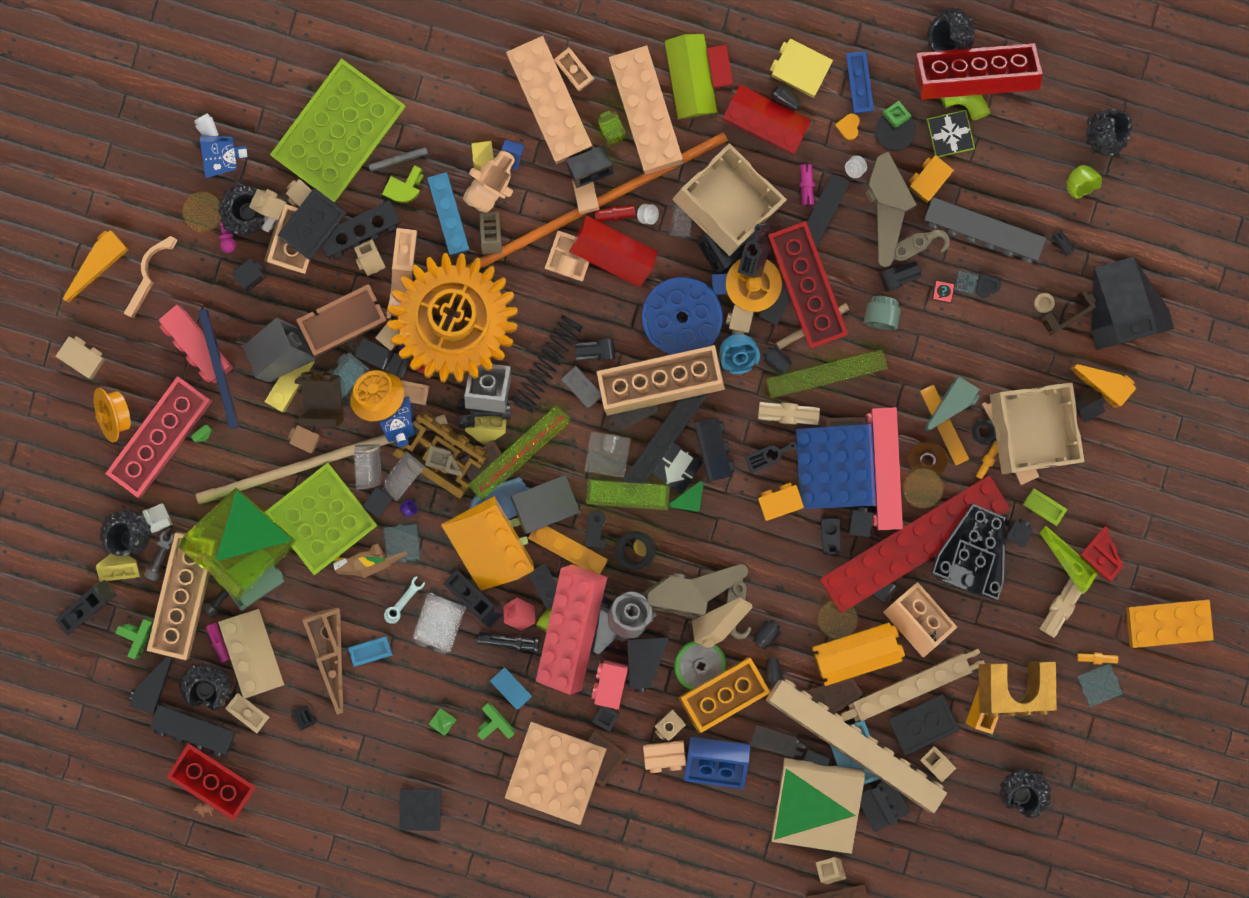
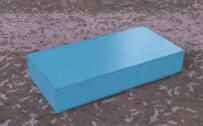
M387 636L348 648L354 667L393 655Z
M505 667L490 680L517 710L532 697Z

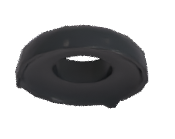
M979 419L976 421L972 428V439L974 441L987 445L996 439L995 427L991 420ZM982 426H986L989 430L988 435L984 438L979 435V429Z

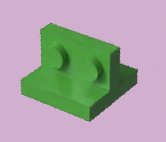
M150 618L143 619L140 628L130 623L118 626L115 634L134 641L128 657L134 660L141 658L151 635L154 620Z
M489 701L482 710L492 721L490 722L487 719L478 728L480 732L477 735L483 741L498 727L508 739L511 738L516 731Z

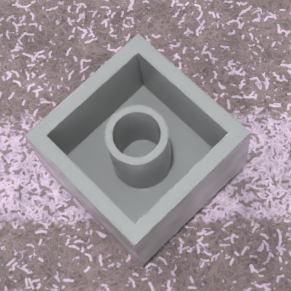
M492 364L493 369L491 371H487L481 366L478 368L479 377L473 379L468 374L464 396L465 408L505 413L511 382V366Z

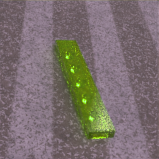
M883 349L768 378L766 382L770 398L772 399L888 368Z

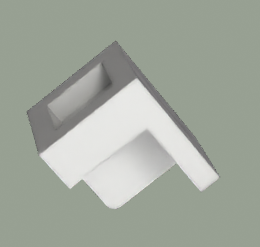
M159 504L142 511L148 525L151 526L150 530L152 533L173 525L164 504Z

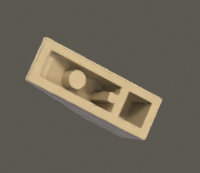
M739 597L692 620L694 641L706 648L713 647L715 644L723 641L752 609V604Z

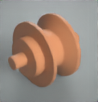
M200 799L197 802V807H194V811H198L203 818L205 813L209 812L213 816V811H215L213 807Z

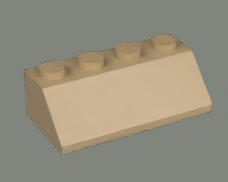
M259 609L218 622L244 699L284 685Z

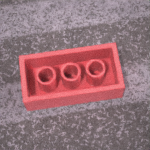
M179 305L174 306L159 319L161 323L159 327L166 335L172 336L175 339L173 344L179 351L187 353L185 358L192 366H198L201 370L198 372L206 382L216 384L217 380L204 332L183 307ZM220 352L225 374L233 369V366Z

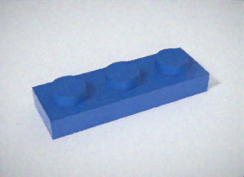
M866 51L847 53L846 61L853 113L873 112L874 107Z

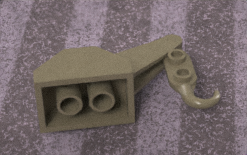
M889 152L877 157L865 194L869 202H874L877 208L878 264L886 268L895 259L904 261L926 249L931 241L937 237L944 239L945 244L941 252L946 251L950 245V239L947 233L942 230L917 233L897 243L904 214L914 209L916 203Z
M739 564L691 580L685 579V575L674 573L660 580L641 595L647 599L652 610L695 618L706 614L707 602L728 589L726 604L739 597L745 600L747 588L743 578L747 576L748 568L743 564ZM735 626L730 634L736 639H744L750 634L751 627H748L746 632L741 634L736 631Z

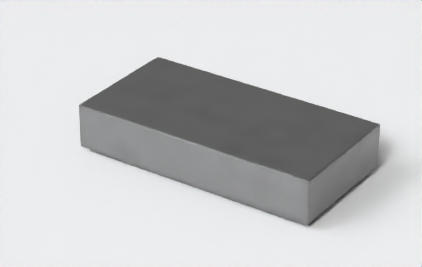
M576 366L561 379L588 409L602 397L601 392Z

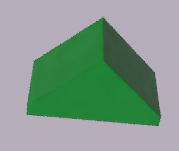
M698 482L668 505L671 508L699 512L703 482Z

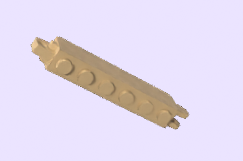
M979 649L966 654L961 653L854 700L848 705L850 709L841 713V716L845 718V721L854 718L855 722L863 721L972 673V670L979 668V664H985V662L980 660L969 666L966 660L977 656L980 653Z

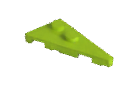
M1045 526L1040 531L1041 536L1079 591L1084 594L1089 589L1098 572Z

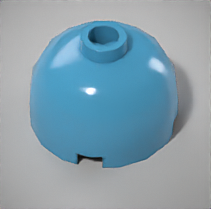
M733 334L722 342L719 349V357L724 369L729 370L732 374H743L752 370L751 367L755 363L756 365L758 364L760 352L757 344L751 337L744 334Z

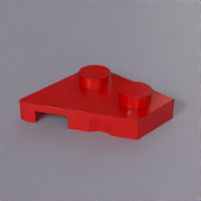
M1104 526L1079 556L1108 582H1111L1124 566L1117 555L1115 544L1111 541L1108 533L1109 530Z

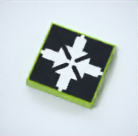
M966 110L926 119L934 154L938 158L975 149Z

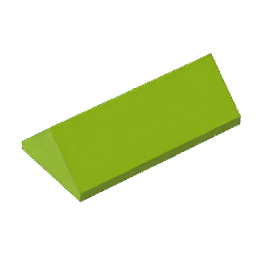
M684 34L665 40L678 120L717 113L704 34Z

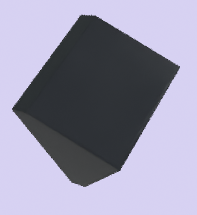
M308 705L292 712L299 731L316 724Z

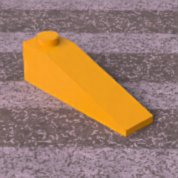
M104 231L97 237L98 241L94 244L63 297L66 302L69 303L129 251L113 231Z

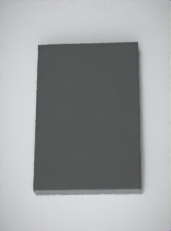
M566 475L510 497L525 534L580 513Z

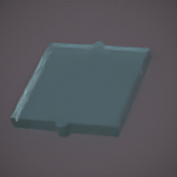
M399 524L397 527L384 528L387 558L407 551V556L395 562L402 561L406 563L409 560L421 559L417 524L405 526Z
M1110 663L1077 676L1082 687L1081 692L1085 694L1089 707L1123 694L1118 684L1119 678L1115 676Z

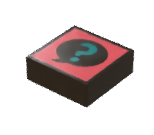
M935 280L931 300L951 304L955 283Z

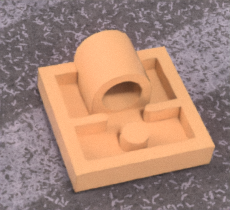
M558 231L545 269L583 282L590 262L569 252L575 236Z

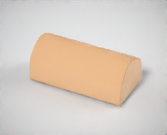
M570 47L554 59L578 91L583 90L594 80V77Z

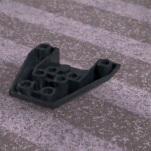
M1134 257L1094 268L1093 296L1096 300L1094 303L1096 307L1092 309L1091 333L1096 350L1174 329L1168 307Z
M970 504L937 552L931 574L937 580L966 592L998 600L1004 583L1006 517L975 504Z

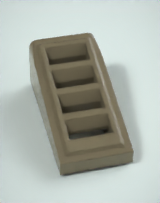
M499 212L479 213L482 254L501 253L502 242ZM496 220V222L493 223H484V221Z

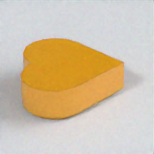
M848 114L836 123L835 126L845 139L854 140L858 135L857 127L860 120L856 114Z

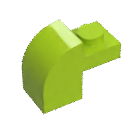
M414 165L406 183L391 176L382 195L397 203L414 201L421 193L420 190L414 187L415 185L419 186L424 177L421 174L422 169Z

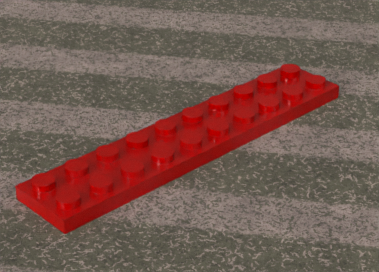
M986 476L906 525L903 529L898 530L820 578L819 580L839 613H843L934 557L970 504H975L998 515L1009 511L1010 507L991 476Z

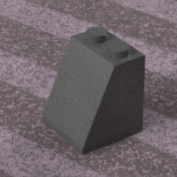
M275 318L243 346L246 353L245 357L252 368V374L255 378L266 382H271L315 360L301 329L279 318Z

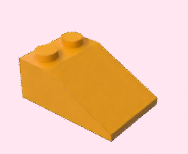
M1078 364L1069 369L1088 386L1093 387L1097 393L1100 392L1103 398L1114 408L1121 407L1136 389L1133 385L1135 382L1127 375L1122 376Z

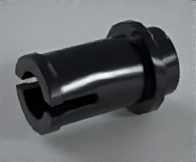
M1062 230L1051 237L1061 249V254L1067 256L1075 250L1073 247L1074 243H1070Z

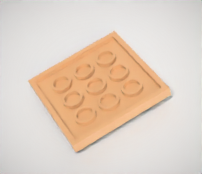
M530 722L505 799L581 825L607 748Z

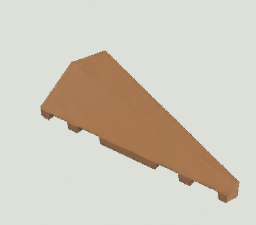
M338 607L322 610L302 619L337 715L343 713L340 609Z

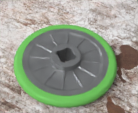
M691 641L684 645L676 656L674 664L675 674L685 688L692 690L726 670L725 656L716 644L713 647L706 648L695 641ZM698 662L704 663L701 670L697 669Z

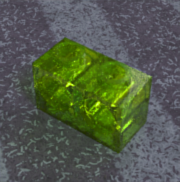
M609 110L599 115L600 119L597 120L598 126L608 146L626 138V132L616 111L611 113Z

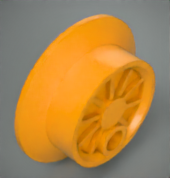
M741 259L735 262L726 277V290L731 301L737 307L750 312L763 311L772 306L778 299L782 288L781 276L776 266L766 259L762 276L752 278L738 273Z
M369 371L361 375L355 382L350 398L351 407L354 413L363 420L381 421L392 416L400 408L404 400L405 389L403 383L396 375L385 371Z
M97 388L94 392L96 419L105 437L114 443L119 438V432L129 430L130 428L129 410L120 392L115 391L107 394L104 389Z

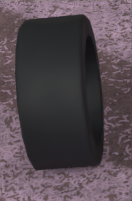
M633 531L623 535L618 540L615 546V555L623 567L629 570H638L648 566L653 561L655 545L648 534L641 531ZM631 539L641 540L646 547V556L640 562H632L625 555V545Z

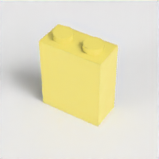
M790 39L788 43H783L779 51L782 54L779 61L774 60L770 68L773 72L771 77L814 98L833 60Z

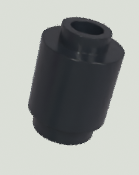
M770 346L763 354L765 357L763 362L782 375L793 363L789 360L790 357L777 346L774 348Z
M772 619L769 622L765 620L754 634L753 641L766 650L781 634L779 630L781 626Z

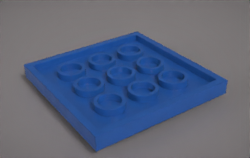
M872 424L796 429L799 494L804 506L802 509L876 505Z

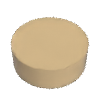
M1041 293L1034 300V307L1040 313L1050 312L1055 305L1054 298L1048 293Z

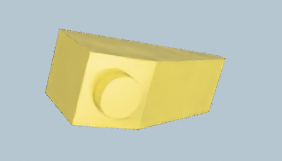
M315 361L281 376L265 402L284 413L301 384H295V379L301 373L309 372Z

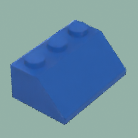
M690 737L684 781L744 789L749 764L750 745Z

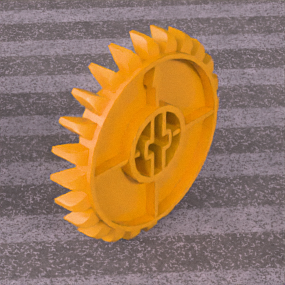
M444 253L442 267H437L433 259L428 257V272L424 273L417 265H413L412 269L416 280L413 282L405 276L400 278L406 292L392 291L393 298L400 303V306H388V312L398 317V320L387 322V326L390 330L400 331V334L391 338V342L393 345H405L399 352V356L402 359L411 356L414 358L410 364L412 370H417L423 365L426 378L433 376L436 371L439 372L441 382H446L449 374H454L456 381L459 383L463 381L464 373L469 372L473 379L478 378V368L481 366L485 370L491 371L493 369L492 362L490 361L492 357L496 360H503L505 358L504 353L499 348L500 346H512L513 340L505 336V334L515 332L517 324L508 322L507 319L516 316L518 310L516 307H506L514 298L513 292L500 293L506 285V279L501 278L494 283L491 281L495 272L493 266H490L482 274L480 273L481 262L479 258H476L471 267L468 268L466 267L464 254L461 253L455 266L451 265L448 254ZM458 302L460 304L457 308V318L453 317L448 331H445L448 325V316H452ZM466 307L472 314L471 319L464 316ZM434 315L440 316L441 322L439 326L433 321Z

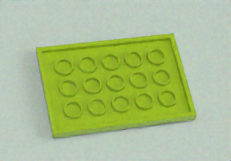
M341 58L270 156L335 203L406 106Z

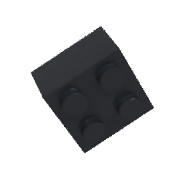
M401 788L399 830L440 831L442 789Z

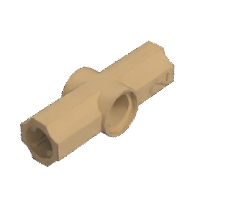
M759 402L758 419L779 421V423L818 425L820 408L799 406V404L793 403L775 404Z
M1071 578L1064 586L1060 595H1057L1049 608L1050 611L1039 628L1053 638L1057 635L1064 621L1068 620L1076 607L1075 603L1082 594Z

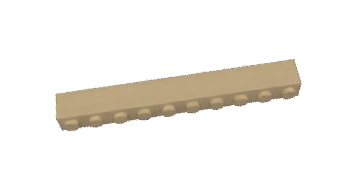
M787 679L785 681L778 680L765 701L927 812H936L947 792L942 790L944 786L936 781L931 782L926 779L927 775L918 769L914 771L910 768L911 764L902 758L898 760L893 756L895 754L887 747L883 749L877 745L878 741L871 736L866 738L860 734L862 732L861 729L853 724L849 726L844 723L845 718L837 713L833 715L828 712L829 708L821 702L817 704L812 701L810 694L803 690L802 692L796 690V685Z

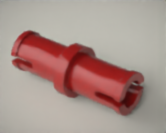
M634 204L621 207L611 206L609 209L594 211V218L598 222L610 220L616 222L618 219L635 217Z

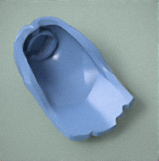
M520 477L499 483L475 496L470 503V509L495 496L508 520L517 516L510 497L529 488L525 487Z

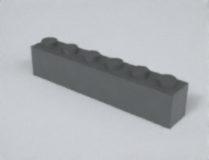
M934 197L931 198L923 222L927 223L926 226L937 230L939 227L945 229V233L956 237L959 234L964 236L965 241L984 243L983 247L990 250L998 248L1002 250V254L1013 257V255L1020 256L1021 261L1029 264L1039 260L1046 240L1045 237Z

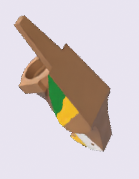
M374 544L369 551L360 552L348 559L341 558L340 556L333 561V566L337 574L366 578L391 566L390 564L407 556L408 552L404 551L385 558L380 545Z

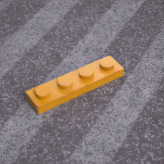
M548 526L532 531L528 537L533 542L575 565L597 574L601 573L608 560Z

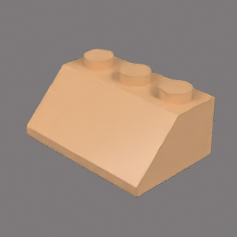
M285 204L278 221L276 220L264 262L305 274L309 260L277 236L298 209Z
M918 582L883 612L922 657H925L957 628L954 622ZM936 631L935 637L931 638L930 635Z

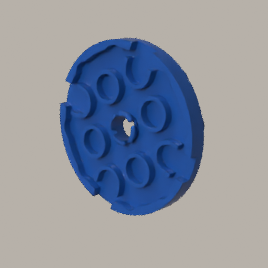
M673 277L658 284L648 295L642 311V323L647 337L655 347L669 355L711 346L718 337L723 322L722 307L715 292L702 281L691 277ZM680 311L685 312L688 315V320L685 322L679 321L677 314Z

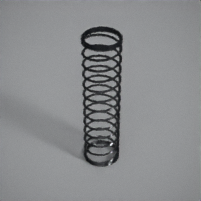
M563 314L560 316L561 319H563L570 325L558 321L557 324L567 332H564L557 328H553V331L563 339L556 337L554 335H549V337L559 346L550 342H545V344L554 352L544 348L541 349V351L552 360L541 355H537V358L547 366H544L537 362H533L534 366H536L543 373L536 371L534 369H529V371L541 381L526 375L525 378L536 387L524 382H521V385L528 391H530L532 394L521 389H517V392L520 393L527 400H524L517 396H513V398L511 399L512 402H514L515 404L519 405L520 407L524 408L525 410L533 413L534 409H532L531 407L527 406L519 400H522L533 406H537V404L533 402L531 399H529L527 396H525L523 393L539 400L541 399V397L525 385L535 390H538L542 393H545V391L541 387H539L530 379L535 380L543 385L549 386V384L546 381H544L534 372L543 375L549 379H553V377L549 375L547 372H545L543 369H541L539 366H542L555 373L557 372L556 369H554L541 358L561 366V364L557 360H555L545 351L555 356H558L562 359H565V357L562 354H560L550 345L555 346L565 352H569V350L565 348L563 345H561L559 342H557L554 338L563 341L571 346L573 345L572 342H570L557 331L577 339V336H575L561 324L568 326L578 332H581L583 328L582 325H580L579 323L575 322L574 320L570 319L569 317Z

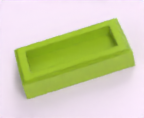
M1032 488L1022 504L1055 526L1059 524L1068 510L1035 488Z

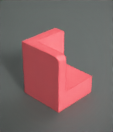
M515 598L503 606L505 624L523 631L535 623V607Z

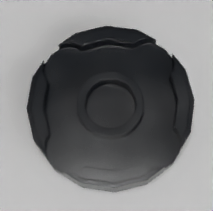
M883 115L876 126L877 140L885 149L890 151H901L907 148L913 142L916 135L915 124L911 118L894 129Z

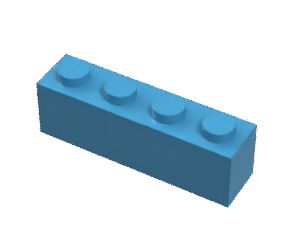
M447 172L428 177L450 256L453 257L461 253L470 252Z

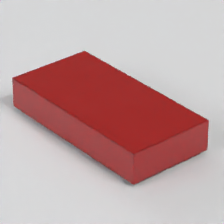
M727 45L707 48L713 88L733 85Z

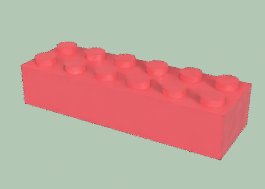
M177 376L105 474L137 498H141L213 401L184 379Z
M897 407L874 408L866 414V424H872L876 505H872L875 510L872 526H875L876 530L903 529Z
M573 564L561 568L536 682L569 695L582 690L607 577Z
M604 659L603 663L599 662L596 679L600 680L599 683L595 682L591 699H595L594 704L619 710L628 664Z

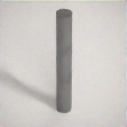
M420 148L368 164L370 171L373 172L428 155L427 148Z

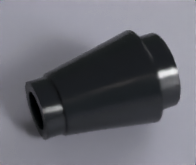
M781 83L776 86L770 95L774 98L773 101L793 111L801 103L793 92Z
M779 659L767 660L765 684L771 689L774 688L778 680L785 681Z

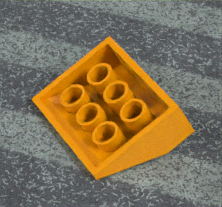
M495 496L441 524L480 591L517 580L534 571L531 557Z

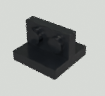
M884 781L862 792L860 806L875 832L887 825H894L898 822V819L910 813L900 793Z

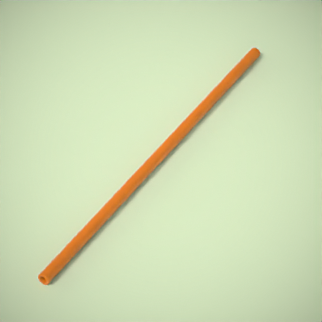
M722 132L682 153L683 164L727 142L728 139L725 133ZM680 165L647 175L643 173L597 197L598 206L601 207ZM576 208L502 246L501 253L487 254L479 258L481 262L480 269L588 213L580 214L579 209ZM472 263L466 265V267L470 268Z

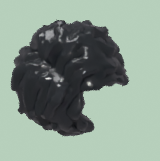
M945 8V10L940 11L939 15L933 21H930L927 32L928 46L933 51L965 50L967 47H971L974 43L975 28L972 25L973 18L968 17L964 10L960 8Z
M1108 109L1095 113L1094 117H1089L1087 119L1086 144L1091 145L1093 150L1097 154L1101 153L1102 156L1109 157L1119 154L1123 147H1127V141L1130 139V131L1132 129L1130 114L1119 109Z
M235 185L230 191H224L223 198L220 199L221 203L218 205L220 208L218 212L221 216L220 222L223 223L222 227L231 234L250 237L252 233L258 231L259 227L264 224L265 215L249 207L257 191L254 187Z
M123 509L122 511L105 516L103 526L100 527V540L104 548L112 555L128 556L131 552L138 555L140 551L145 550L150 541L151 535L149 532L151 526L146 524L142 514L130 509Z
M200 663L198 666L194 664L189 670L184 672L185 674L179 682L181 695L188 706H200L202 703H205L213 711L224 706L225 699L229 698L228 694H230L232 687L228 680V674L225 671L219 669L218 666L214 667L213 665L208 666Z
M1021 768L1011 772L1000 783V796L1003 797L1002 803L1010 809L1017 807L1019 812L1025 815L1026 818L1040 816L1042 810H1046V807L1050 804V785L1047 783V780H1044L1042 775L1032 772L1031 769Z

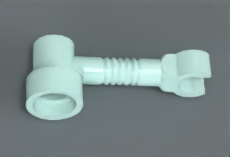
M417 577L413 578L411 586L403 597L400 598L394 607L386 609L384 619L387 623L395 624L399 621L400 611L409 599L424 587L425 582L420 587H417L414 584ZM389 612H395L396 616L391 617Z

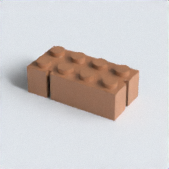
M369 284L317 309L318 316L311 312L296 319L315 357L388 322L379 304L375 305L378 300Z

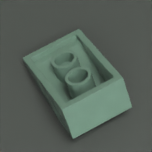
M960 376L955 378L923 430L927 432L965 408L974 406L980 397L977 394L980 389Z

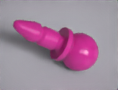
M220 222L221 233L223 234L219 236V239H221L220 248L225 253H231L236 248V242L232 238L233 234L222 227L223 223Z

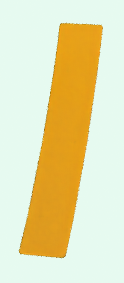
M934 385L920 391L931 416L941 402ZM950 418L939 424L937 428L955 465L969 460Z

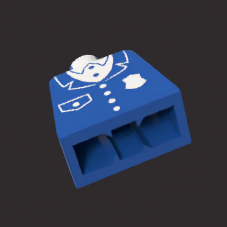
M200 136L205 178L236 170V159L248 158L246 146L234 147L233 137Z
M409 397L404 398L402 405L392 416L378 421L387 441H396L398 447L406 446L408 444L407 437L415 434V426L413 425L414 409Z

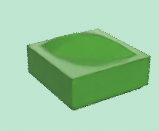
M897 101L883 111L884 117L894 129L911 118V114L900 101Z
M205 424L192 434L191 438L195 443L206 441L213 429Z
M440 708L429 725L445 736L457 719Z

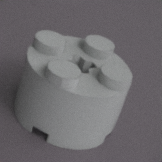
M627 592L617 597L609 609L607 617L609 629L620 637L636 638L649 624L652 617V608L643 595L636 592Z

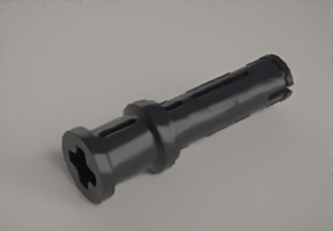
M479 632L478 644L515 648L517 652L523 650L537 654L539 636L531 638L523 637V634H519L515 637Z

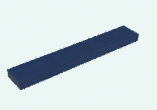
M207 309L200 310L198 313L229 428L237 429L240 426L209 311Z

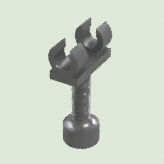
M171 528L161 533L160 540L157 543L160 546L159 552L152 567H147L144 576L150 580L159 581L162 575L159 569L167 550L172 547L175 535L173 533L171 537L168 536Z

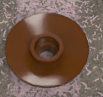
M921 442L914 445L909 451L908 463L915 473L924 477H934L944 472L948 465V456L940 445L933 442Z

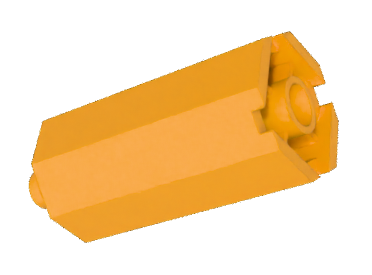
M888 622L812 647L814 652H818L814 654L821 677L823 679L826 678V681H823L824 686L902 662L901 657H904L905 654L902 645L897 644L896 638L899 637L896 626H891Z

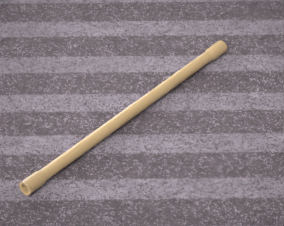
M445 414L435 417V420L440 424L448 425ZM415 426L414 435L419 434L420 429ZM381 435L222 487L196 493L198 504L202 505L220 497L233 494L236 490L239 492L392 442H388L385 435Z

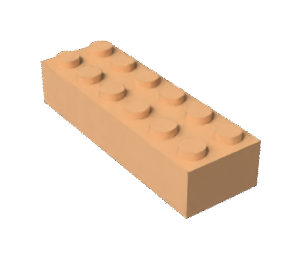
M541 36L506 52L555 163L559 164L569 159L572 155L581 154L591 149L590 139L544 37Z
M648 46L609 57L644 174H651L683 164V158Z
M715 345L597 371L603 406L607 416L725 390Z
M181 532L175 533L147 651L183 660L190 658L218 541Z

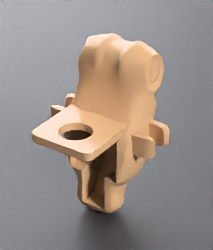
M500 151L497 157L485 163L480 171L475 168L470 170L469 175L475 179L463 197V200L469 206L476 208L479 212L488 213L499 196L505 199L506 196L510 197L513 190L507 186L511 178L510 169L515 161L513 155L506 151Z

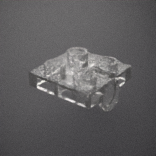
M591 432L585 472L624 478L631 438Z

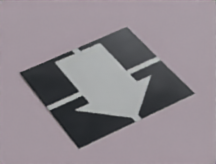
M673 442L652 474L682 494L703 462Z

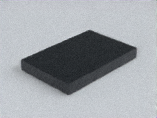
M314 188L277 236L306 259L310 260L346 212Z
M943 694L888 719L905 756L959 731Z

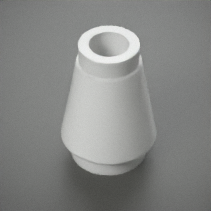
M208 113L194 121L195 127L202 135H219L214 120Z

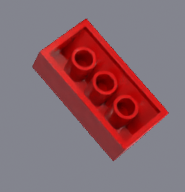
M742 85L738 87L722 118V121L794 156L812 121Z

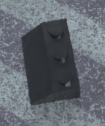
M718 418L695 422V430L708 482L732 477L731 473L735 472L733 461H728L727 457L730 449L728 441L723 440L722 433H725L723 421L719 422Z

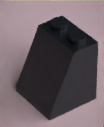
M668 637L627 639L630 689H634V692H646V688H650L668 644Z

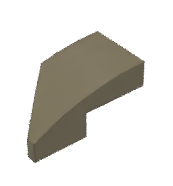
M430 445L425 462L426 466L445 470L446 473L462 475V471L450 450Z

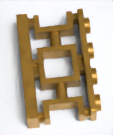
M421 412L413 423L414 426L420 429L414 442L408 441L406 446L398 447L393 455L461 499L471 485V482L464 478L466 472L472 464L480 469L489 456L482 447L473 446L469 443L468 438L461 434H455L450 426L444 423L440 424L430 413ZM428 427L438 433L433 442L423 437ZM440 442L454 452L453 457L462 471V475L458 476L455 480L447 475L445 470L426 466L425 462L430 445L436 446ZM418 443L428 449L423 458L412 452ZM462 449L472 455L466 464L457 459Z

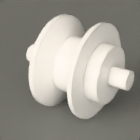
M860 156L851 157L845 164V171L852 178L861 177L867 170V163Z
M642 204L637 212L638 220L642 224H654L659 217L658 208L653 204Z

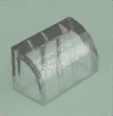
M673 201L670 237L690 239L692 219Z
M379 444L355 445L356 489H368L380 485L381 464Z
M406 451L384 480L388 493L397 501L425 466Z

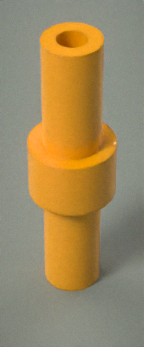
M994 441L988 454H985L982 459L983 463L976 474V477L980 479L984 478L989 467H992L996 461L994 459L998 453L996 441Z
M1098 652L1093 654L1078 653L1077 661L1093 662L1096 665H1102V663L1118 664V656L1103 655Z

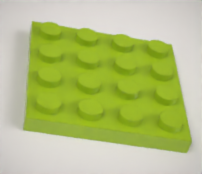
M326 463L265 511L269 519L292 539L288 543L313 575L324 569L378 526L329 463Z

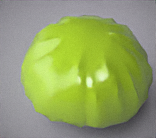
M1080 165L1069 175L1066 181L1067 191L1075 199L1082 198L1086 194H1090L1094 189L1101 188L1102 177L1090 166Z

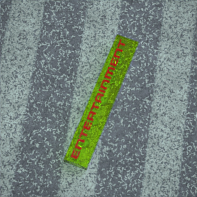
M556 405L469 483L468 487L483 501L571 421L570 418Z

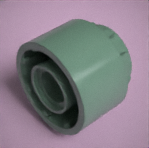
M886 296L872 297L871 302L867 303L863 323L877 329L897 330L901 313L898 301Z

